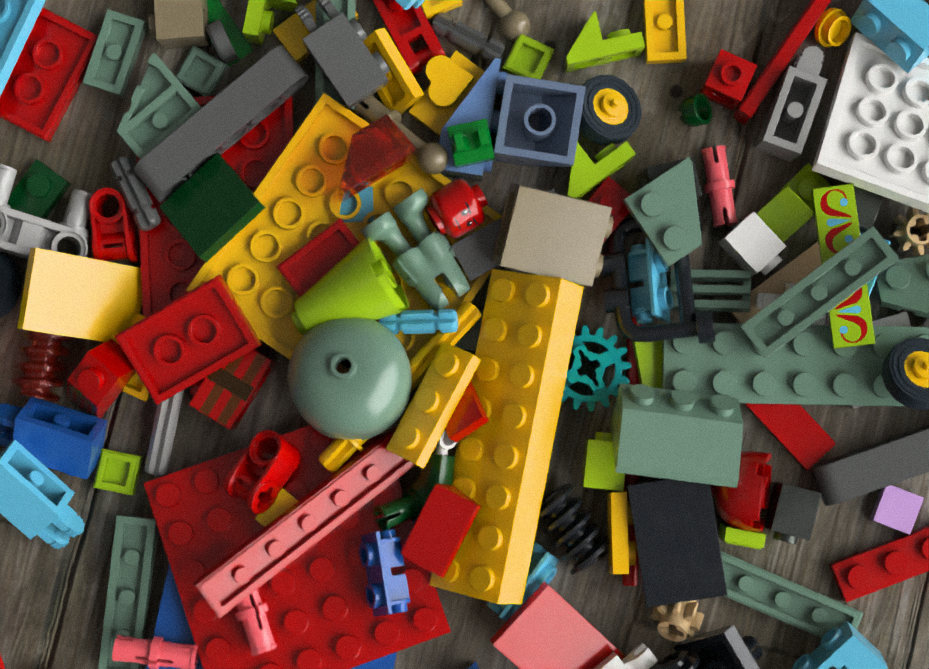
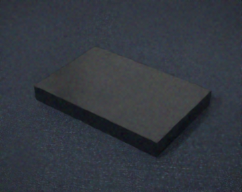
M662 479L626 485L645 606L653 607L728 595L710 484Z

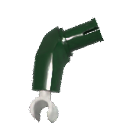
M445 429L437 443L436 453L431 454L424 469H421L419 478L404 490L402 497L374 507L373 516L383 515V517L375 519L377 526L382 531H386L390 527L410 519L416 521L435 484L452 485L455 456L448 455V449L453 448L457 443L449 439Z

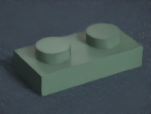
M107 9L82 83L87 87L123 98L148 24L144 20Z

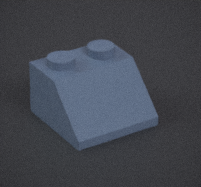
M506 74L494 149L495 160L493 161L529 167H573L586 86Z

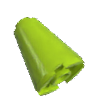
M370 238L361 241L294 302L295 312L291 314V317L302 335L326 321L342 318L378 320L402 313L410 308L402 285L397 286L392 275L395 272L375 241H371Z

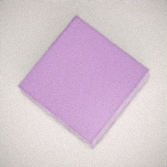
M893 485L881 488L869 520L910 535L924 498Z

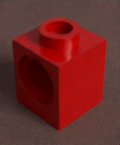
M721 49L714 58L699 93L704 94L708 100L733 111L742 101L757 65Z

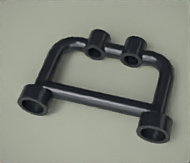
M697 200L698 213H699V221H700V230H701V232H702V222H701L700 206H699V200ZM633 217L622 220L609 236V253H602L603 277L611 276L612 289L604 290L605 309L607 314L615 313V321L619 331L626 338L635 342H654L698 336L699 344L716 342L712 310L695 312L689 254L674 263L680 322L644 327L637 326L632 322L624 240L628 235L642 232Z

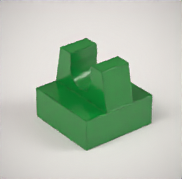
M486 119L447 127L456 169L495 160Z

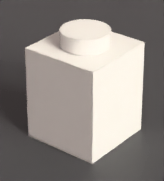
M754 211L718 242L743 270H751V276L759 271L764 276L782 261L778 254L786 247Z

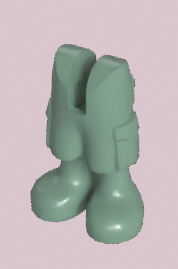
M421 188L392 208L399 220L408 228L417 241L416 247H411L401 234L396 220L389 211L364 227L361 232L365 239L370 238L371 241H381L393 251L397 257L392 265L404 279V282L410 287H414L427 304L438 312L439 309L448 306L449 302L441 287L435 282V277L441 274L446 285L449 286L457 297H461L468 292L470 286L454 258L456 257L454 249L445 235H441L438 231L431 233L428 228L423 210L429 199L426 192Z

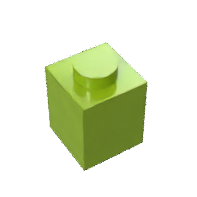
M595 432V439L585 438L580 486L624 491L625 473L615 472L612 433Z

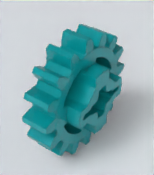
M587 325L582 326L581 335H574L571 350L574 361L571 369L567 371L562 402L567 400L568 397L573 399V410H577L581 402L587 404L588 411L593 412L595 402L600 401L601 405L607 408L610 406L607 396L611 394L617 397L618 384H629L630 379L622 375V370L631 368V363L622 362L620 358L628 351L627 348L623 347L616 350L613 345L618 337L613 335L608 340L602 338L604 334L602 327L598 328L595 335H590ZM583 343H595L607 351L596 354L588 351ZM578 352L589 363L596 362L598 364V368L594 371L596 377L594 380L597 386L587 375L580 376L577 370L582 366L581 357ZM614 364V377L606 388L602 377L605 368ZM575 383L588 386L593 395L578 394L571 390L569 386Z

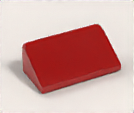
M435 484L400 554L440 577H445L481 506L453 485Z

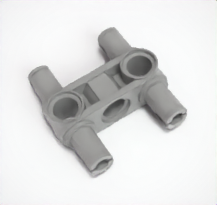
M0 164V251L28 260L30 248L58 252L57 244L59 240L68 239L74 243L76 255L85 257L90 237L89 231L86 229L90 217L89 200L93 194L73 189L62 222L55 223L11 209V206L7 204L17 170Z

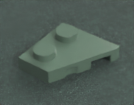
M155 52L147 61L149 67L141 85L136 86L131 97V107L123 115L117 129L118 134L140 160L201 109V106Z
M689 157L623 200V203L666 268L702 245L693 165Z
M929 254L897 260L877 276L875 285L880 306L898 311L909 310L914 315L929 319Z

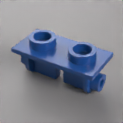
M395 529L361 535L362 543L359 546V557L361 564L366 568L368 584L365 589L367 604L373 611V617L408 611L407 603L411 602L406 574L394 576L391 574L392 567L404 566L403 555L400 554L402 549L400 537H396Z

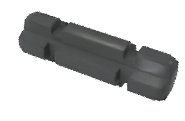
M443 12L438 13L432 22L431 27L435 35L443 39L448 37L450 39L449 42L476 56L478 53L481 54L482 59L489 63H492L495 58L501 59L505 46L493 38L490 41L487 40L485 34L460 21L457 23L453 22V18Z
M125 156L111 162L110 170L115 180H120L118 187L130 212L135 211L136 213L133 218L138 228L144 231L152 230L160 225L161 219L156 208L151 209L150 207L153 205V202L143 182L138 176H135L133 171L135 165L132 159Z

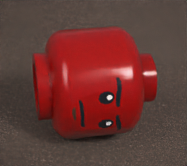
M459 178L434 191L429 197L430 206L425 209L436 231L440 232L441 235L446 233L449 237L455 239L484 222L485 214L483 207L487 206L488 202L477 184L470 187L466 181Z

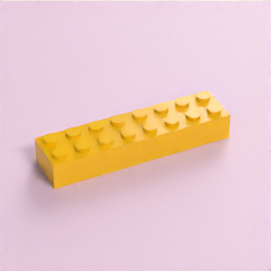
M492 269L475 356L481 359L471 378V382L489 422L458 441L452 485L479 504L481 508L445 577L432 573L430 586L495 604H522L584 289L583 286L562 278Z

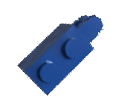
M31 397L23 408L3 403L0 404V445L7 447L16 440L47 468L87 480L99 462L101 449L104 446L108 420L35 397Z

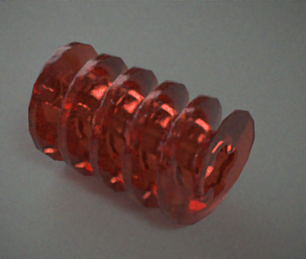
M23 331L22 336L32 342V345L19 347L18 352L26 356L28 361L15 363L14 367L23 372L24 377L11 378L10 383L21 389L18 392L20 394L59 401L60 396L52 392L50 388L61 387L64 381L55 376L54 372L67 371L68 366L59 361L58 357L71 355V350L61 343L62 341L74 340L75 338L36 331Z

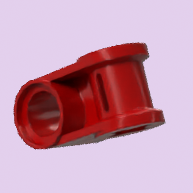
M112 188L97 190L89 200L94 259L102 261L129 259L131 262H138L140 249L133 212H130L121 192ZM116 197L120 204L119 210L116 215L107 218L103 211V205L109 198ZM122 245L121 247L109 248L110 246Z
M263 430L257 433L237 464L227 474L223 485L224 491L231 497H239L244 500L253 513H264L274 504L278 493L291 474L297 469L300 462L298 448L272 430ZM238 479H242L244 482L240 484ZM262 492L264 497L259 496V494Z

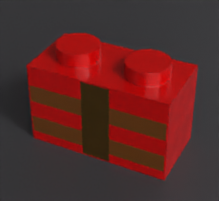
M254 349L194 383L189 393L194 397L189 405L230 430L236 429L277 362Z

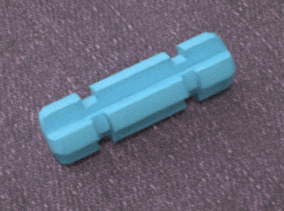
M434 309L404 310L401 314L379 319V323L383 324L394 334H398L399 331H403L404 334L436 333V330H441V333H454L458 329L459 321L458 314L454 309H439L438 313L434 312Z

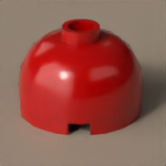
M741 451L737 487L710 485L712 498H715L717 513L723 521L732 527L763 532L766 519H760L761 508L768 509L772 465L767 463L772 458L771 453Z

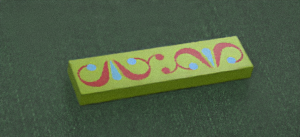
M853 184L816 188L811 191L821 265L861 236ZM865 284L828 312L833 349L875 344L868 286Z

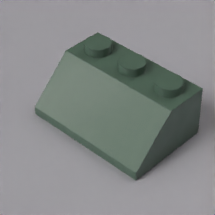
M620 383L610 420L615 472L737 487L743 436V419L738 399L729 398L725 395L713 396L690 393L681 389L668 390L653 388L643 384L630 385Z

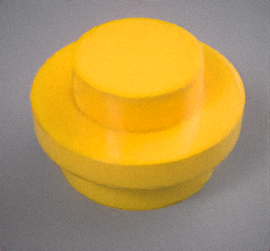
M835 7L827 9L815 24L814 36L816 42L824 47L842 45L851 32L852 24L850 18L841 9Z

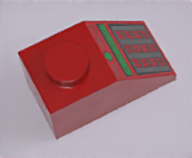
M111 338L89 350L67 379V396L89 415L102 418L136 373L121 346Z

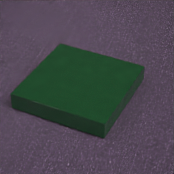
M219 153L213 156L160 206L161 210L196 254L205 262L209 261L266 208Z

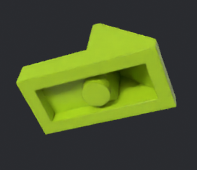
M249 0L242 31L247 42L263 45L265 34L271 35L274 25L275 14L274 11H270V8L295 12L294 8L298 6L296 0Z
M594 11L566 56L564 62L565 73L641 56L645 48L642 31L630 33L629 29L617 30L609 33L607 39L603 40L597 14Z
M627 141L618 148L615 144L611 143L595 156L598 163L594 164L577 142L574 165L569 167L566 196L582 198L605 181L608 176L610 177L632 161L636 155L635 151Z
M807 163L756 214L782 242H785L815 215L811 194L812 189L831 187V185L818 172L812 171V166Z

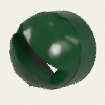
M702 93L685 98L678 107V111H681L683 114L679 117L680 121L689 127L708 124L712 119L711 104Z

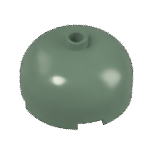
M363 318L335 319L313 327L299 340L289 361L287 373L288 389L297 411L319 433L333 439L365 440L387 430L404 412L410 399L412 368L400 340L383 324L375 320ZM341 362L345 367L350 368V371L345 374L338 373L337 366Z

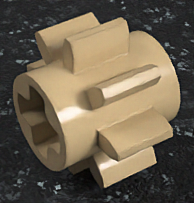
M911 207L907 211L908 219L902 215L893 218L894 223L898 226L895 232L889 234V238H896L900 244L897 252L901 253L907 249H912L914 256L917 257L924 255L923 245L929 248V213L919 215L918 209ZM910 228L920 229L921 236L911 235Z
M693 600L654 606L651 618L659 621L656 629L661 636L670 641L680 642L685 640L686 637L692 639L694 632L700 630L704 614L696 612L699 603Z

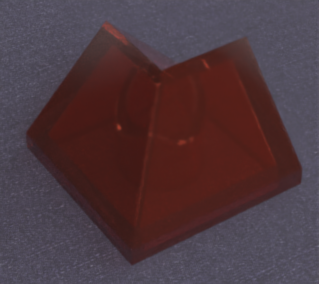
M387 114L352 135L338 193V198L342 203L409 163L416 149L412 142Z

